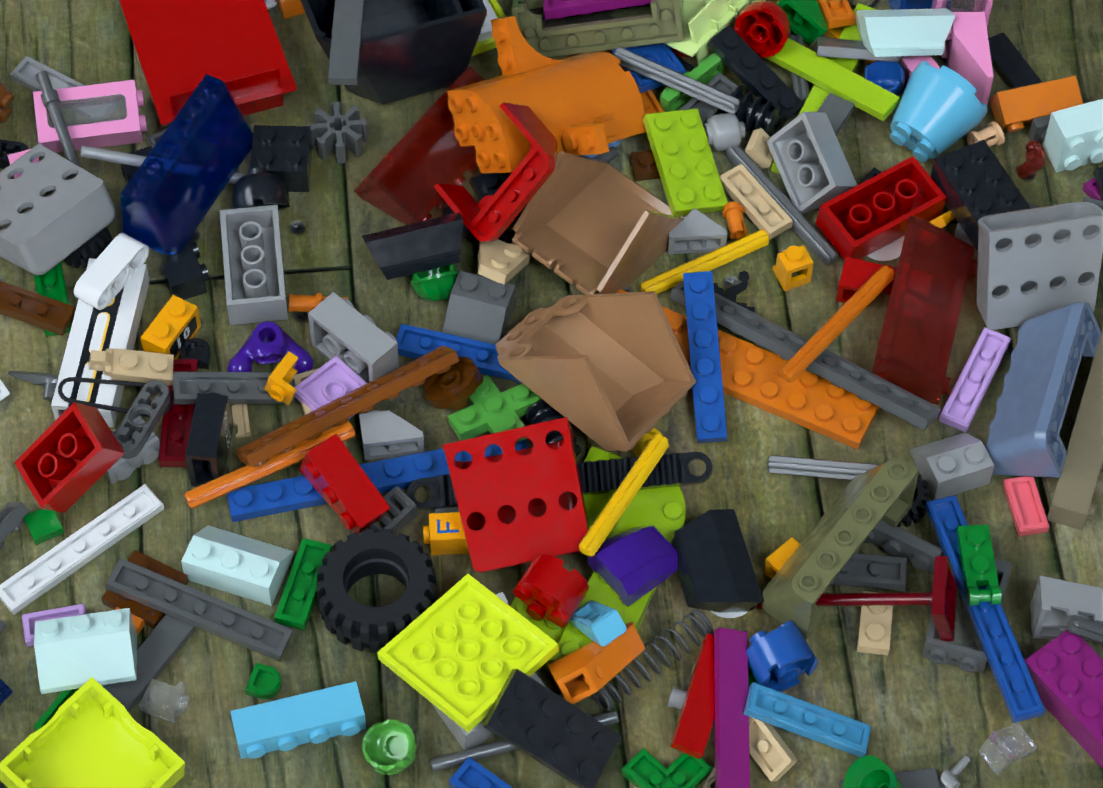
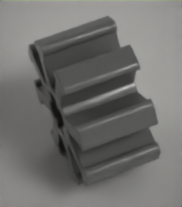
M332 102V116L323 112L322 108H318L314 112L315 124L313 122L310 123L312 146L318 147V156L323 160H327V156L333 150H336L337 163H346V149H348L356 157H360L363 154L362 141L367 143L368 138L366 118L360 120L359 108L351 105V109L342 115L341 102Z

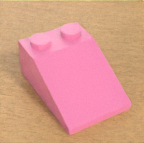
M952 12L956 16L946 38V48L941 58H946L947 67L964 77L977 89L974 95L980 103L987 105L994 75L985 12Z

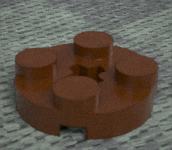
M458 357L459 362L451 365L449 371L442 374H433L425 379L423 388L426 394L424 395L433 407L438 409L451 407L453 410H459L466 405L467 399L482 384L484 379L472 359Z

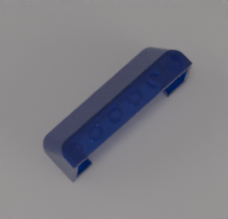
M208 74L204 76L120 194L124 233L160 253L173 255L183 249L252 149L253 132L222 80Z

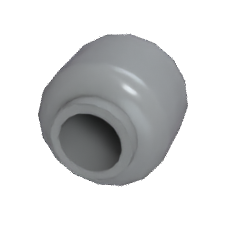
M734 114L712 115L703 124L710 148L714 151H724L728 147L734 148L740 145L741 138H745L744 123L742 121L739 122Z

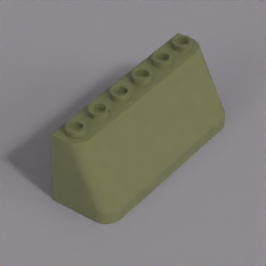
M892 459L856 476L762 592L764 602L761 603L763 610L783 624L788 621H794L805 639H808L825 617L826 611L815 604L816 601L881 520L895 528L912 507L919 469L904 460Z

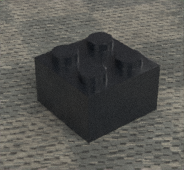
M254 125L250 169L264 167L266 168V173L278 175L287 185L288 192H309L313 148L310 126Z

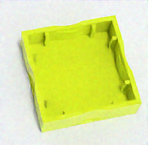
M93 677L58 708L47 724L30 734L0 762V781L7 788H172L185 775V762L152 731L137 723L126 708Z

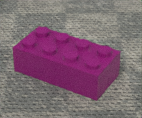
M1068 629L1025 659V663L1042 704L1103 769V660L1081 636L1070 633Z

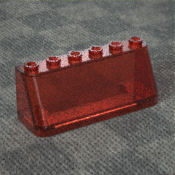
M469 66L358 185L354 192L361 199L405 225L431 219L432 215L429 211L433 207L439 209L446 202L434 186L437 183L460 186L466 180L463 176L465 171L468 169L472 172L478 166L475 146H460L455 136V124L452 112L448 106L449 97L447 91L481 82L485 79Z

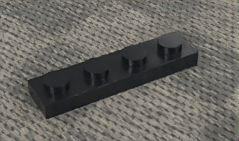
M730 25L709 41L707 45L749 90H752L756 97L759 95L763 96V104L769 100L772 101L771 111L777 106H781L780 116H786L785 123L802 109L804 103Z

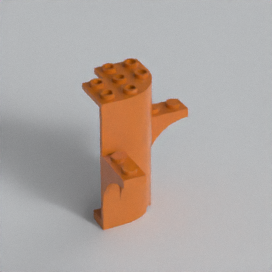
M515 16L491 20L492 37L496 43L498 64L502 70V76L447 91L449 97L448 106L452 112L455 124V136L460 146H475L476 162L481 173H512L530 152V142L499 107L503 102L529 106L556 138L557 155L559 151L577 155L609 152V143L646 132L643 123L645 111L638 86L630 71L624 72L621 68V61L617 57L604 51L581 53L559 60L543 56L525 40Z

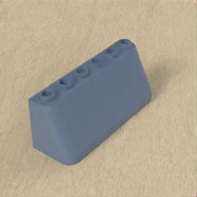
M1075 302L1026 320L1023 326H1020L1016 349H1013L1011 353V366L1009 372L1004 376V389L1002 395L997 399L996 415L994 420L990 422L988 441L984 445L994 464L992 475L1061 477L1067 456V451L1059 436L1082 355L1084 357H1095L1102 334L1089 303Z

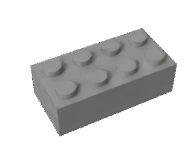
M278 205L220 210L226 303L230 325L257 323L266 320H287L288 309Z

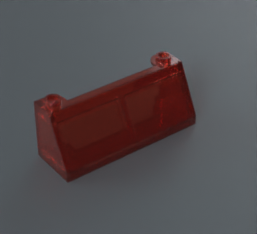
M909 217L872 373L932 404L939 405L941 394H948L951 377H947L946 372L968 276L974 277L978 260L972 259L975 247L919 217Z

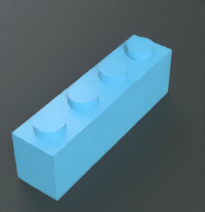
M356 681L230 711L241 759L247 757L250 759L260 758L266 753L276 750L289 751L298 745L310 742L318 744L327 741L330 737L339 735L352 736L366 729L365 713Z

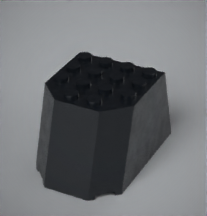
M300 0L314 35L330 60L335 0ZM365 0L358 84L345 85V87L351 93L384 105L462 83L487 16V9L483 1Z

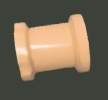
M992 121L982 130L969 132L967 140L969 145L985 140L988 146L991 147L1004 144L1005 137L999 124Z

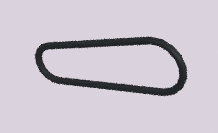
M68 377L59 383L58 394L61 399L68 403L76 402L100 409L128 413L129 409L67 398L62 391L63 385L67 382L75 381L143 387L146 383ZM170 395L169 405L167 406V408H166V410L164 411L163 415H165V414L169 411V409H170V407H171V404H172L171 395ZM140 414V416L149 417L146 414Z

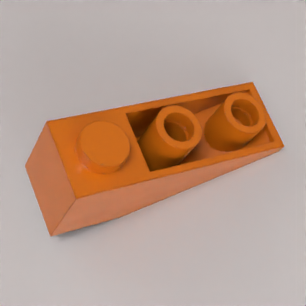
M633 622L626 624V632L606 646H601L593 641L547 665L559 691L566 701L575 704L598 692L645 650Z

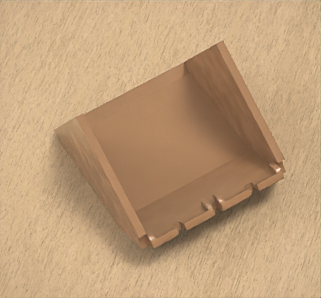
M559 151L556 156L554 172L528 202L512 230L515 231L512 242L528 254L533 252L532 257L547 268H554V273L571 285L577 283L576 288L585 295L616 293L619 289L624 290L628 288L668 250L669 232L685 216H672L668 204L606 161Z

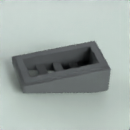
M398 486L383 497L390 506L388 512L394 516L392 520L387 515L379 520L385 525L384 529H391L393 534H395L417 516L415 502ZM377 523L369 527L370 529L374 528V532H382V528Z

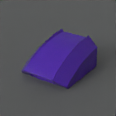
M654 526L635 527L604 541L594 556H588V565L619 595L620 600L629 607L676 573L678 570V551Z

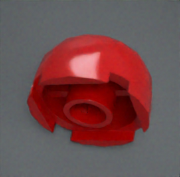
M761 0L750 3L740 12L735 21L734 30L755 53H759V57L764 58L774 56L782 50L789 38L790 22L781 6L772 1Z

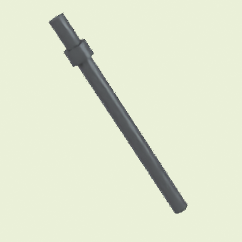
M41 71L36 76L42 90L41 99L44 107L48 108L66 159L81 167L59 106L61 101L57 90L53 89L47 71Z
M616 710L591 716L605 726L619 723ZM505 740L430 759V764L434 772L461 765L468 757L476 761L518 750V748Z

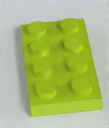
M698 109L645 114L643 118L644 127L672 216H686L694 209L701 213L723 211L724 205L728 202Z

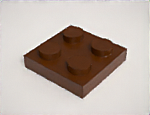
M136 550L127 560L181 584L187 585L189 582L188 575ZM107 590L101 598L104 605L114 610L116 607L121 609L130 608L131 614L143 619L145 625L153 629L166 615L110 590Z

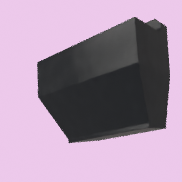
M459 212L363 235L362 238L387 280L459 263L461 261L463 217Z
M734 509L709 510L682 528L675 530L671 545L678 551L677 573L689 608L714 612H749L756 605L764 602Z

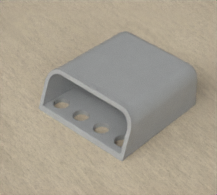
M40 143L0 172V226L8 224L0 230V257L34 275H43L114 220L116 214L115 206L103 180ZM41 156L44 157L43 160L36 163H32L34 159ZM16 173H23L18 178L10 179ZM52 190L48 195L42 197L44 193ZM30 207L24 213H20L23 209Z
M1072 202L993 214L978 220L976 303L989 330L1023 326L1026 320L1075 302L1089 303L1094 312L1103 254V210L1098 205L1089 202Z

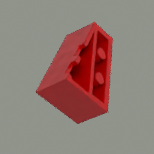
M334 434L306 453L299 471L339 515L341 523L348 531L352 530L353 533L357 532L359 534L386 516L390 506L337 434Z

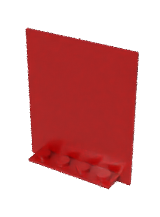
M119 0L161 126L174 123L176 133L193 130L283 106V94L297 91L264 0Z

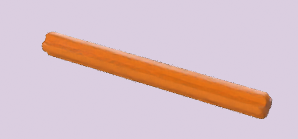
M887 265L882 266L781 368L780 376L782 379H785L787 382H793L894 279V270L890 269Z
M349 421L343 425L332 427L323 431L315 439H305L295 444L296 447L287 453H278L270 457L269 461L264 465L258 467L246 465L187 491L185 499L191 509L199 507L302 461L307 452L334 434H337L342 442L350 440L356 436L355 430Z

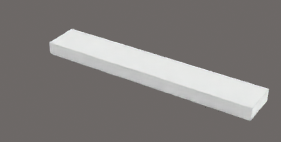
M146 484L142 485L0 584V600L15 615L164 510L163 503Z

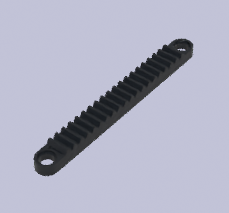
M702 452L663 454L639 490L704 483L712 475L713 466L711 460ZM640 456L594 462L586 461L584 463L577 462L583 495L615 492ZM693 460H701L706 464V471L701 476L690 474L688 467ZM440 475L438 477L420 478L412 482L408 488L407 496L415 502L419 510H435L441 507L458 506L451 476ZM421 486L429 487L432 492L430 500L425 503H420L415 498V492Z

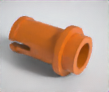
M736 201L725 204L722 216L727 220L730 238L738 240L747 236L748 230L746 229L743 217L744 207Z

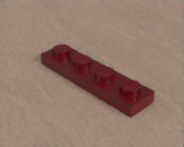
M198 359L173 360V372H198ZM171 384L167 387L171 395L172 404L162 419L159 465L160 467H187L185 452L195 404H173Z

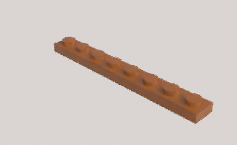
M443 345L236 449L238 458L249 467L264 465L269 461L270 457L293 450L296 447L295 444L305 439H315L322 434L323 430L331 426L343 425L348 421L349 417L372 410L374 404L382 400L396 398L400 395V391L423 384L426 381L425 379L433 374H442L449 371L451 365L459 362L458 355L455 350Z

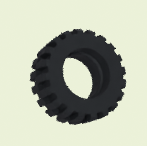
M374 528L365 529L364 534L358 535L357 532L347 535V541L339 540L333 545V553L329 551L322 559L323 565L318 568L316 588L319 610L322 620H325L326 628L331 634H337V640L344 645L351 642L353 649L363 651L364 647L370 648L371 653H377L437 601L436 573L429 554L423 553V546L417 541L410 543L408 535L399 532L397 536L393 534V530L384 528L382 532H374ZM374 574H385L395 577L406 586V590L401 597L388 605L380 607L362 605L348 595L350 588L358 580Z

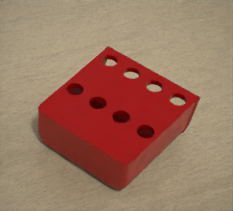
M568 417L442 445L472 566L475 571L489 573L530 564L540 554H549L558 558L580 553L579 544L590 528L573 442V432ZM552 431H558L564 437L560 441L546 444V437ZM521 438H528L533 443L531 448L517 451L515 449L516 442ZM496 444L503 451V454L485 457L486 448L490 445ZM466 451L471 454L472 461L461 462L455 460V457L459 452Z

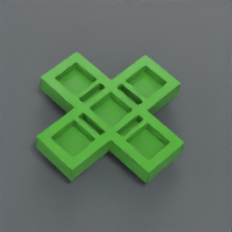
M487 375L483 377L482 384L467 399L471 406L448 415V422L460 441L473 438L487 431L493 434L524 427L525 425L519 417L526 415L527 410L532 405L541 401L540 397L523 383L501 393ZM521 438L517 442H520L526 438Z

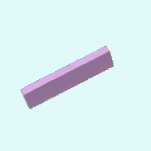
M984 327L940 414L939 422L967 432L1012 338Z

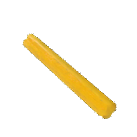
M758 230L641 282V292L655 291L657 295L683 281V273L710 271L769 244V236L765 230Z
M660 434L653 436L580 542L579 547L582 554H586L589 557L596 554L669 447L668 439Z

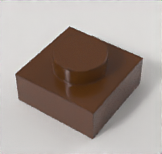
M652 150L630 152L634 181L661 179Z

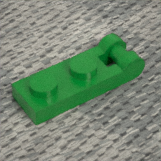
M989 525L957 526L956 536L968 606H977L979 602H989L990 605L1001 604V588L998 584ZM977 586H987V589L979 590Z

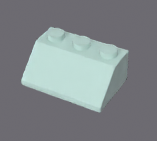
M208 525L193 535L181 563L183 572L188 575L189 581L272 606L293 559L294 551Z
M130 608L35 622L34 649L41 694L79 689L91 677L100 685L137 680V632Z

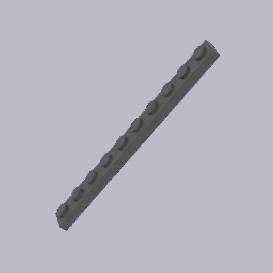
M684 281L672 288L670 299L686 308ZM714 292L717 323L728 328L732 333L741 335L753 341L757 346L767 348L788 361L808 341ZM826 349L805 369L810 373L827 379L837 387H842L856 394L858 398L881 407L885 412L908 421L910 425L923 430L938 418L941 409Z

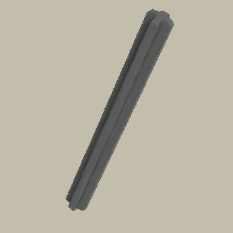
M740 145L734 148L728 147L725 153L735 166L742 164L793 220L791 228L825 265L835 262L838 253L763 170L744 152Z

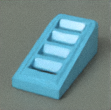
M593 600L576 610L569 620L573 626L601 646H606L626 632L627 629L617 610Z

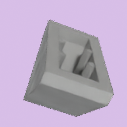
M694 209L669 232L668 254L705 253L716 250L726 245L727 230L697 209Z

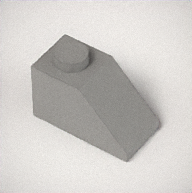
M372 410L359 414L365 460L424 452L423 432L390 410Z

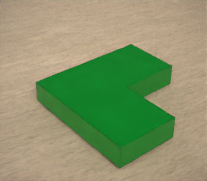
M643 748L621 769V774L637 788H697L711 774L713 767L702 758L697 759L683 752L666 768Z

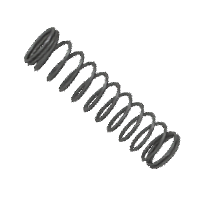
M692 609L689 615H684L683 622L676 621L673 624V629L666 628L664 629L663 636L656 635L654 643H645V650L642 653L645 654L649 665L657 674H661V668L655 659L647 653V645H652L663 664L669 668L671 667L668 656L656 645L657 638H662L671 655L676 660H681V655L677 648L666 638L667 631L674 633L678 644L686 653H691L686 640L676 632L675 627L677 624L683 625L691 642L700 647L699 638L685 624L687 617H690L692 625L702 637H705L707 633L714 635L711 622L700 610ZM695 614L703 621V623L695 617ZM689 631H690L691 634L695 637L697 643H696V642L694 641V639L691 637ZM679 638L683 641L687 649L683 646ZM670 646L674 649V651L676 652L677 656L674 654V652L672 651V649L670 648ZM661 654L665 657V659L667 660L668 664H667L666 661L663 659V657L661 656ZM636 657L634 661L638 670L647 681H651L650 673ZM626 666L625 670L630 680L637 688L641 689L642 684L640 680L638 679L636 674L628 666ZM617 674L616 679L622 690L627 695L632 696L629 685ZM608 682L606 686L617 702L622 703L620 694ZM604 686L598 692L592 694L601 708L606 711L613 709V700Z

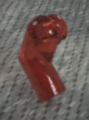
M1037 140L1027 143L1026 162L1016 167V173L1021 179H1025L1044 166V148L1041 147V143Z

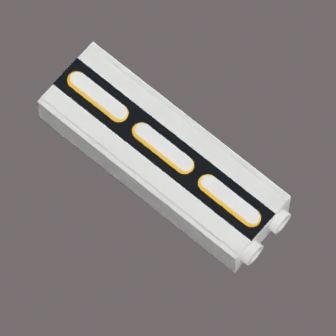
M89 258L86 270L96 259ZM143 264L104 309L98 310L78 299L51 404L55 421L72 404L65 402L58 394V386L63 379L81 377L111 380V376L104 375V371L89 370L91 350L106 351V349L110 348L133 350L150 282L147 264ZM71 381L63 385L62 391L70 399L119 407L124 385ZM98 408L107 425L115 427L118 412Z

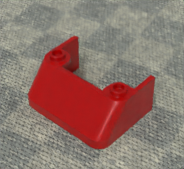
M505 102L499 106L530 142V152L494 195H487L477 203L464 186L437 183L434 186L455 213L459 212L461 214L463 223L479 241H496L555 170L557 155L556 138L529 106Z

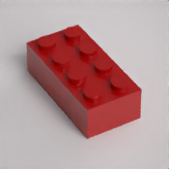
M912 156L820 205L816 225L844 260L846 257L862 259L941 216L947 197L915 157Z

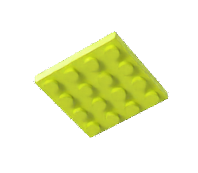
M467 574L379 650L377 655L378 660L469 733L488 716L513 669H519L531 677L559 651V645L475 578Z

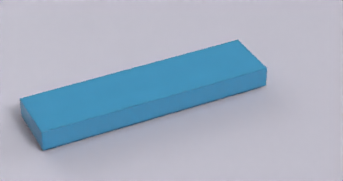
M754 682L749 687L744 715L858 757H863L866 754L871 725Z

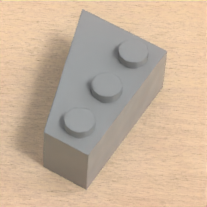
M1039 576L1030 604L1032 639H1055L1068 630L1066 623L1072 615H1078L1103 624V588Z

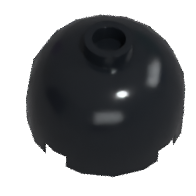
M264 167L249 169V174L240 177L232 191L233 209L278 205V211L290 207L287 185L278 175L266 173V168Z

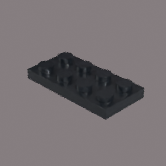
M519 669L511 671L482 725L579 788L595 787L621 737Z

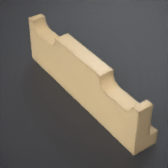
M234 404L231 407L233 424L238 427V433L235 434L236 438L249 437L251 433L247 404Z

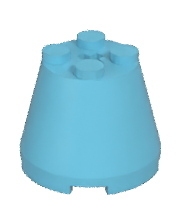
M927 61L920 62L909 78L891 122L892 133L890 134V139L897 145H904L913 151L912 154L917 160L926 162L928 159H934L976 127L987 114V105L980 103L974 95L977 89L957 72L944 65L938 69L930 66Z

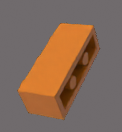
M1076 75L997 92L989 99L995 122L999 124L1002 130L1007 129L1008 133L1024 129V125L1032 124L1035 118L1051 115L1052 112L1083 104Z

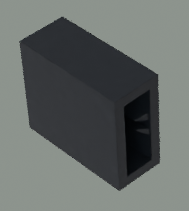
M215 392L197 394L185 452L191 487H199L224 476L233 432L228 396Z

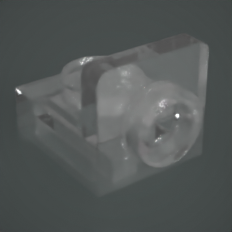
M152 678L139 703L140 711L175 723L179 714L185 713L190 702L186 684L179 681L176 686Z
M1017 722L993 731L980 747L979 754L995 774L998 775L1003 773L1011 762L1032 755L1037 745Z

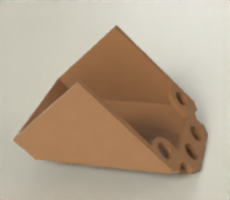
M655 291L568 295L559 299L556 304L549 308L541 307L530 312L525 319L519 322L504 338L495 344L499 354L497 356L498 361L504 369L561 415L568 417L571 423L606 451L627 452L633 449L637 444L636 442L644 434L650 432L654 428L653 425L661 417L667 415L671 411L670 408L678 400L684 398L688 393L687 391L696 383Z

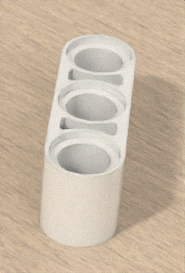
M125 233L118 234L79 278L74 287V296L98 310L104 309L144 264L149 254V247Z

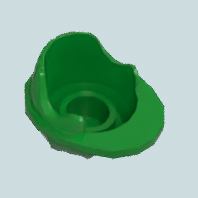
M451 264L412 274L410 285L413 286L420 297L427 301L434 302L450 297L459 270H456L455 266Z

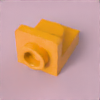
M288 351L271 373L264 388L274 400L284 402L286 405H290L297 391L290 383L298 372L295 369L298 357Z

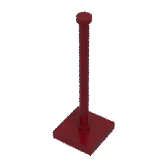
M935 556L933 589H931V593H823L815 604L817 606L931 605V616L942 641H954L957 581L948 556ZM761 603L756 605L757 609H763Z

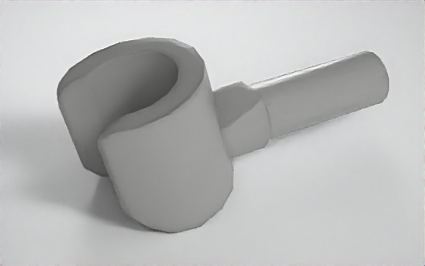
M963 756L954 768L942 773L938 781L940 788H959L961 783L956 777L970 762L968 756Z

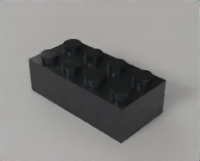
M985 140L934 158L930 177L947 197L946 205L977 251L978 220L980 218L993 214L1031 209Z

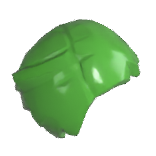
M388 719L384 722L375 723L363 738L362 750L364 757L378 773L388 775L401 773L415 760L417 747L413 731L407 724L398 720Z

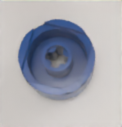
M794 621L785 622L778 629L769 633L760 631L750 638L752 645L746 650L748 668L757 684L779 692L799 684L800 681L797 677L804 672L809 676L818 665L816 656Z

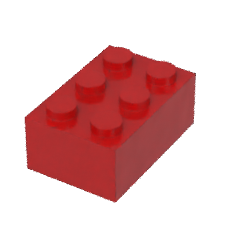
M73 402L14 463L41 509L65 513L125 452L98 408Z

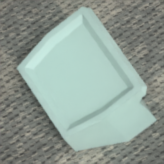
M945 8L857 10L855 17L859 36L864 47L875 57L943 55L946 48L945 41L956 15Z

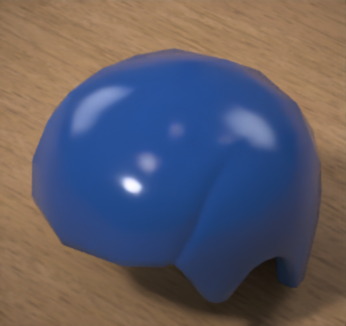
M875 61L865 68V79L897 96L903 91L905 85L904 69L898 62Z

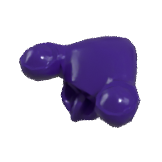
M266 320L257 325L241 349L231 358L227 372H252L254 361H257L259 364L277 363L284 358L288 351L298 357L295 369L298 370L297 374L312 370L314 360L310 353L298 345L279 325Z

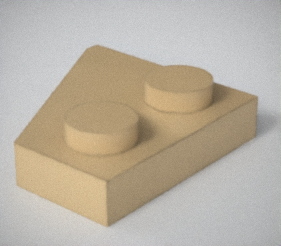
M499 239L494 242L478 241V274L505 285L529 263L531 253L528 254L518 245L508 244Z

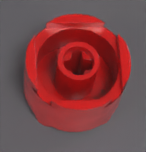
M540 554L533 560L513 589V594L527 606L526 613L533 619L541 621L545 618L560 627H565L585 598L589 585L575 568L569 572L562 567L565 561L549 554Z

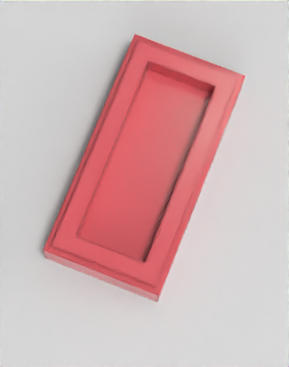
M1034 476L1004 479L1002 485L1018 537L1048 532L1050 526Z

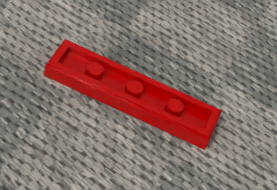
M709 633L703 639L670 747L697 759L704 755L715 718L714 635Z

